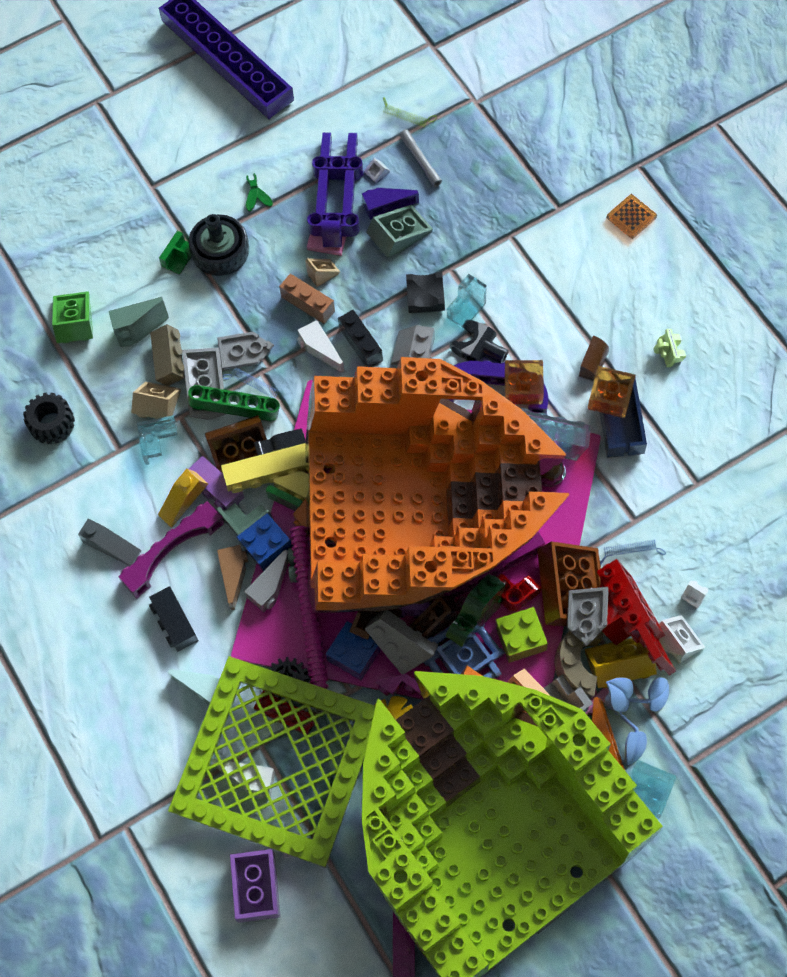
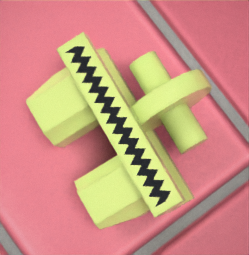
M666 329L665 334L658 338L657 345L653 348L654 353L661 354V357H664L666 367H672L675 363L682 362L686 358L684 350H677V346L681 344L680 334H673L672 329Z

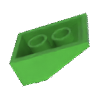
M89 291L53 296L52 326L56 343L93 339Z

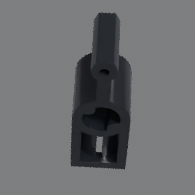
M300 428L276 434L267 440L256 441L254 446L257 456L304 444L306 440L303 430Z

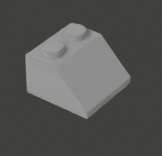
M415 325L400 330L391 365L398 366L401 357L430 358L435 340L434 328Z

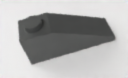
M89 518L78 533L84 544L128 566H131L141 553V549Z

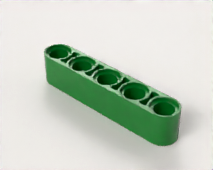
M194 385L188 391V404L194 409L247 418L258 415L260 420L274 421L279 414L280 403L275 398Z

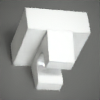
M691 580L681 598L698 608L708 593V589L701 587L697 584L698 582Z

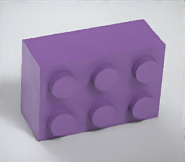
M268 849L230 854L235 920L238 923L281 918L274 851Z

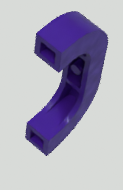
M487 360L466 361L454 365L486 384L519 388L528 397V415L547 416L548 392L541 378L533 371L506 362L492 363Z

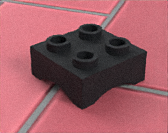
M442 272L429 275L406 274L409 313L445 311Z

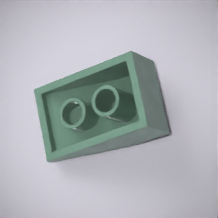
M412 205L373 217L366 233L387 257L401 253L432 232L433 229Z
M162 297L108 311L113 331L120 347H128L138 343L169 318Z

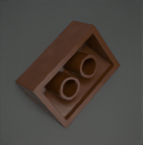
M258 415L205 433L216 468L220 472H222L221 465L257 456L254 442L267 440Z

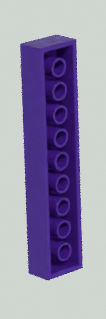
M169 0L158 8L162 22L268 120L294 101L293 88L196 0Z

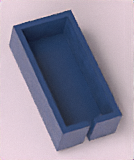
M636 377L598 380L596 394L607 458L621 457L626 452L628 456L645 454L647 440Z

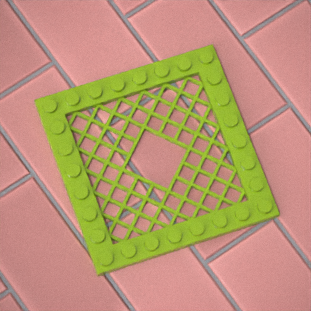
M228 656L168 812L326 868L364 762L376 706ZM241 683L246 684V686L239 689ZM253 687L266 692L256 696ZM250 688L254 698L243 702L240 693ZM272 694L284 697L285 699L275 702ZM237 695L241 704L232 708ZM269 695L273 704L262 709L259 699ZM291 700L304 705L295 709ZM256 701L260 711L249 715L245 706ZM288 701L292 711L281 715L278 706ZM243 707L247 717L236 722L232 712ZM310 707L322 710L323 712L314 716ZM275 708L279 717L268 722L264 712ZM307 708L311 718L301 722L297 712ZM230 714L233 723L224 727ZM262 714L266 723L255 728L251 719ZM294 714L298 724L287 728L284 718ZM330 714L342 717V719L333 722ZM327 715L331 724L320 729L316 719ZM249 720L253 730L242 734L238 725ZM281 720L285 730L274 735L270 725ZM349 720L355 722L353 728H352V726H351ZM314 721L317 731L307 735L303 725ZM346 721L350 731L339 735L335 726ZM236 727L239 736L229 741L225 731ZM268 727L272 736L261 741L257 731ZM300 727L304 737L293 741L290 731ZM332 727L337 737L326 742L322 732ZM254 733L259 743L248 747L244 738ZM287 733L303 770L266 787L250 751ZM223 734L226 743L217 746L220 736ZM320 734L323 744L313 748L309 738ZM350 735L345 748L342 738ZM241 740L245 749L235 754L230 744ZM306 740L310 750L299 754L296 744ZM339 740L343 750L332 755L328 745ZM228 746L232 756L221 760L217 751ZM326 747L329 757L319 761L315 751ZM215 753L218 762L209 766ZM247 753L251 762L240 767L236 757ZM312 753L317 763L306 768L302 757ZM343 754L338 767L334 758ZM234 759L238 769L227 774L223 764ZM332 760L336 770L325 775L321 764ZM221 766L224 775L214 780L210 770ZM253 766L257 776L246 780L242 770ZM318 766L323 776L312 781L308 771ZM240 772L244 782L233 787L229 777ZM207 773L211 782L202 786L203 780ZM305 773L309 783L298 787L294 777ZM336 774L331 787L327 778ZM226 779L230 789L219 793L215 783ZM259 779L263 789L252 794L248 783ZM292 779L296 789L285 794L281 784ZM325 780L329 789L318 794L314 784ZM213 785L217 795L206 800L202 790ZM245 785L249 796L239 800L235 790ZM279 786L282 796L272 800L267 790ZM311 786L315 796L305 801L301 790ZM199 792H200V795H201L203 801L197 799V796H198V793H199ZM232 792L236 802L225 806L222 796ZM265 792L269 802L258 807L254 797ZM298 792L302 803L291 807L287 797ZM329 793L326 804L323 806L320 797ZM219 798L222 807L216 806L209 802H212ZM252 799L256 809L245 813L241 803ZM285 799L289 809L278 814L274 803ZM317 799L322 809L311 814L307 804ZM238 805L242 814L233 812L229 809ZM271 805L275 816L264 820L260 810ZM304 806L308 816L297 821L293 811ZM258 812L261 821L248 816ZM291 813L295 822L284 827L280 817ZM322 813L318 826H316L313 817ZM277 819L281 828L267 823ZM310 819L314 830L303 834L299 824ZM297 826L300 835L287 830ZM314 834L313 839L307 838L308 836Z

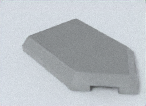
M255 332L217 337L222 371L258 365L274 346L271 342L259 337Z
M608 587L569 591L567 628L588 646L607 626Z

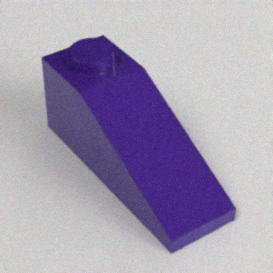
M392 188L370 189L362 193V203L371 220L373 217L419 203L418 190Z

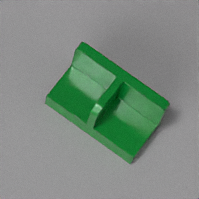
M177 230L160 255L159 260L161 267L176 274H181L191 259L189 243L185 241L184 234Z

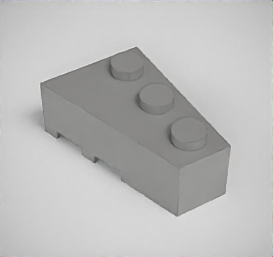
M389 610L381 611L370 618L365 627L367 633L402 675L434 656L438 647L437 643L434 641L430 642L422 636L421 632L418 630L414 631L406 625L405 621Z

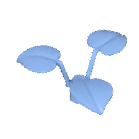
M662 677L652 681L648 689L649 698L645 700L630 698L634 688L633 682L628 678H615L606 682L609 693L604 701L605 707L614 710L615 715L622 718L634 730V732L628 734L625 742V763L627 766L633 764L643 755L647 745V737L644 732H639L638 727L627 719L622 712L628 710L629 702L650 703L651 711L662 709L669 696V683Z

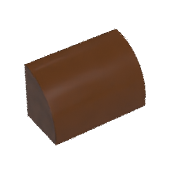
M593 335L579 373V377L597 382L609 353L607 343L597 336Z

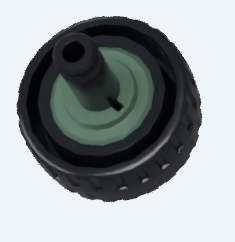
M210 214L200 220L189 234L188 243L193 262L201 271L214 276L231 274L243 266L249 255V240L244 226L238 220L228 215Z

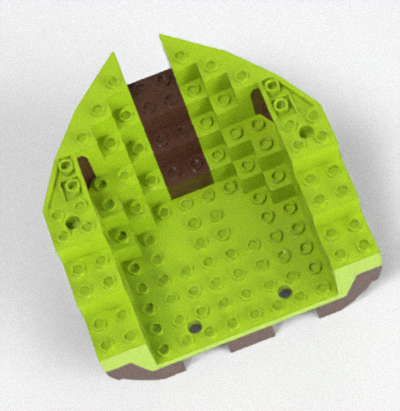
M415 671L414 677L424 698L421 702L396 720L379 698L376 702L363 762L362 826L368 872L381 891L385 901L439 977H484L504 962L505 957L534 934L542 932L571 909L572 905L601 881L605 882L658 835L663 825L635 793L636 783L609 752L610 742L582 709L538 690L484 676ZM573 867H579L582 870L583 874L580 878H574L571 875L570 870ZM505 920H512L514 922L515 929L508 932L503 929L502 924Z

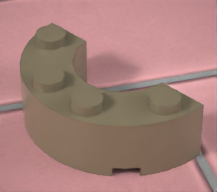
M569 630L557 647L554 660L557 677L564 676L574 691L581 687L591 700L595 696L597 676L590 674L583 667L580 658L581 650L588 646ZM601 631L588 646H597L603 639V632Z

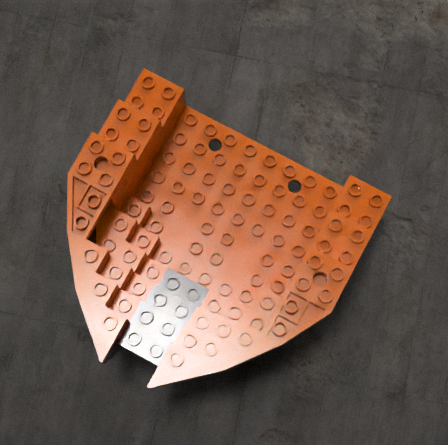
M401 357L397 368L357 366L354 377L314 376L309 396L305 443L306 463H309L306 522L307 535H310V565L307 571V588L312 612L384 611L402 608L411 604H423L438 599L445 593L491 571L527 544L568 498L569 493L542 492L541 475L552 469L554 465L560 464L565 458L566 453L522 409L483 381L442 359ZM448 399L475 400L472 413ZM329 466L333 468L334 473L327 474L324 468ZM333 540L336 546L330 548L326 546L325 541Z

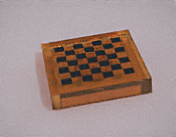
M631 193L611 210L606 218L633 239L657 218V214Z

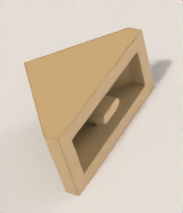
M307 258L305 260L307 275L317 287L340 273L331 259Z

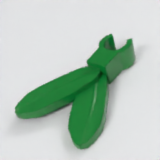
M253 174L254 180H249L247 175V183L251 188L246 201L247 210L252 211L255 208L257 198L265 206L271 207L273 205L271 198L257 186L256 174Z

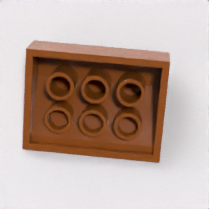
M551 541L537 549L546 625L562 627L567 626L569 591L600 588V577L597 573L601 569L599 550L593 547Z

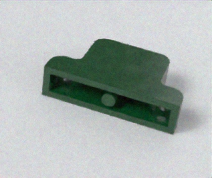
M488 573L468 594L458 617L449 627L446 637L463 647L500 608L503 602L501 595L506 584L500 581L498 577Z

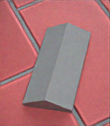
M219 348L182 350L187 400L189 388L194 385L224 389ZM188 404L189 417L209 420L226 415L194 409Z

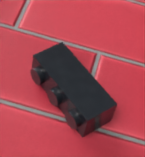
M354 309L338 317L340 331L365 367H373L383 361L382 349Z
M170 586L149 596L152 602L149 604L153 615L158 614L160 620L157 622L162 631H167L169 636L165 638L171 648L175 646L177 652L199 641Z

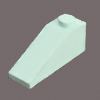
M174 669L168 671L173 680L210 705L219 678L214 675Z

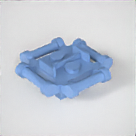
M485 625L477 632L493 652L491 655L475 634L463 647L452 640L440 646L438 643L447 638L446 633L449 629L447 627L436 636L428 638L430 642L434 641L437 643L438 647L434 656L423 663L426 667L429 666L432 672L443 673L435 660L440 658L450 674H461L467 665L477 672L488 666L490 671L484 677L497 679L502 673L494 661L502 657L505 652L497 646L485 630Z

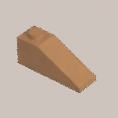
M240 545L217 550L228 604L231 610H234L246 572L245 562H248L246 550L242 551Z

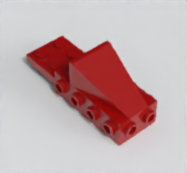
M618 559L605 564L597 571L600 577V588L608 587L607 626L602 632L615 645L631 636L636 644L640 643L644 648L647 647L649 651L647 655L652 663H655L660 671L664 670L670 676L676 670L659 641L665 634L635 580Z

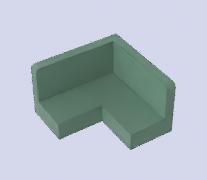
M236 503L225 511L220 507L217 508L223 520L237 536L266 513L273 519L270 511L265 509L262 504L247 516Z

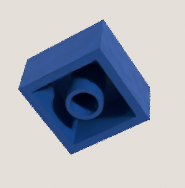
M268 513L237 536L241 546L263 572L284 550L288 551V548L293 547L289 537Z
M347 621L326 652V658L331 664L362 681L381 648L371 636L367 640L349 632L352 623Z

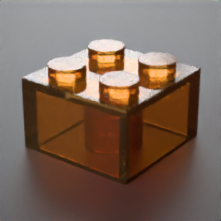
M505 360L504 384L506 399L513 404H543V360Z
M598 366L589 398L588 410L625 418L636 374Z

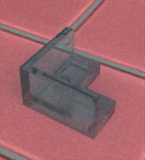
M468 274L458 286V296L447 308V318L462 328L466 320H473L486 304L487 285Z
M174 415L137 423L141 453L145 464H150L149 458L162 456L159 439L178 435V426Z
M637 760L630 777L636 783V788L647 792L643 802L659 820L677 776Z

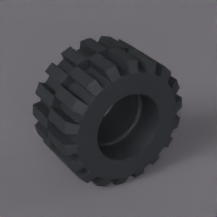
M47 392L43 393V396L36 395V399H31L29 401L30 405H26V411L23 412L24 423L33 438L41 443L46 441L47 444H52V441L58 443L61 438L62 440L66 439L65 435L71 434L70 428H74L73 422L75 418L65 398L63 399L59 394L56 396L55 393L48 395ZM50 413L58 414L52 422L41 423L44 416Z

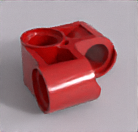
M502 573L497 576L500 581L506 584L501 598L503 599L502 604L509 611L519 610L527 602L534 599L542 590L529 575L516 584L512 583ZM516 597L519 601L511 602L509 598Z

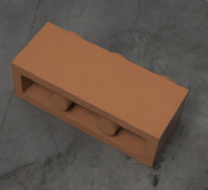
M289 274L279 286L283 299L323 324L335 312L334 300L292 274Z

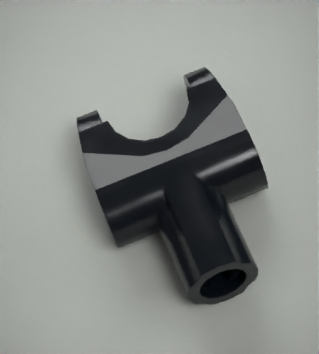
M466 320L463 324V328L473 338L468 342L452 341L449 346L453 353L465 361H481L484 356L496 363H503L509 353L508 349L493 343L497 334L492 328L473 320Z

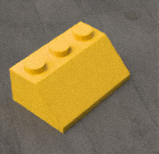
M632 638L625 639L617 645L612 642L585 649L591 674L597 676L596 685L598 688H608L606 682L615 678L635 680L649 678L657 674L656 664H653L647 655L649 652L647 647L644 648L640 643L636 644Z

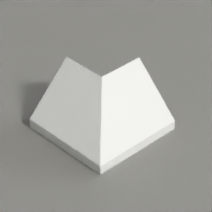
M682 615L660 622L659 625L665 636L659 639L665 652L672 653L679 664L705 648Z

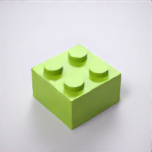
M534 607L496 619L495 627L508 663L547 651L548 643Z

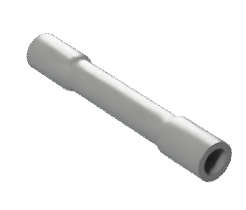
M407 129L403 130L399 134L406 147L410 149L432 186L438 187L442 180L431 167Z

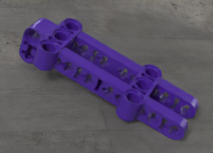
M322 132L321 154L312 160L313 175L318 179L316 213H311L307 217V223L311 235L322 236L323 247H342V237H354L360 231L359 218L353 213L355 180L363 176V162L361 158L357 157V133H348L347 156H331L332 133ZM329 180H345L342 213H327Z

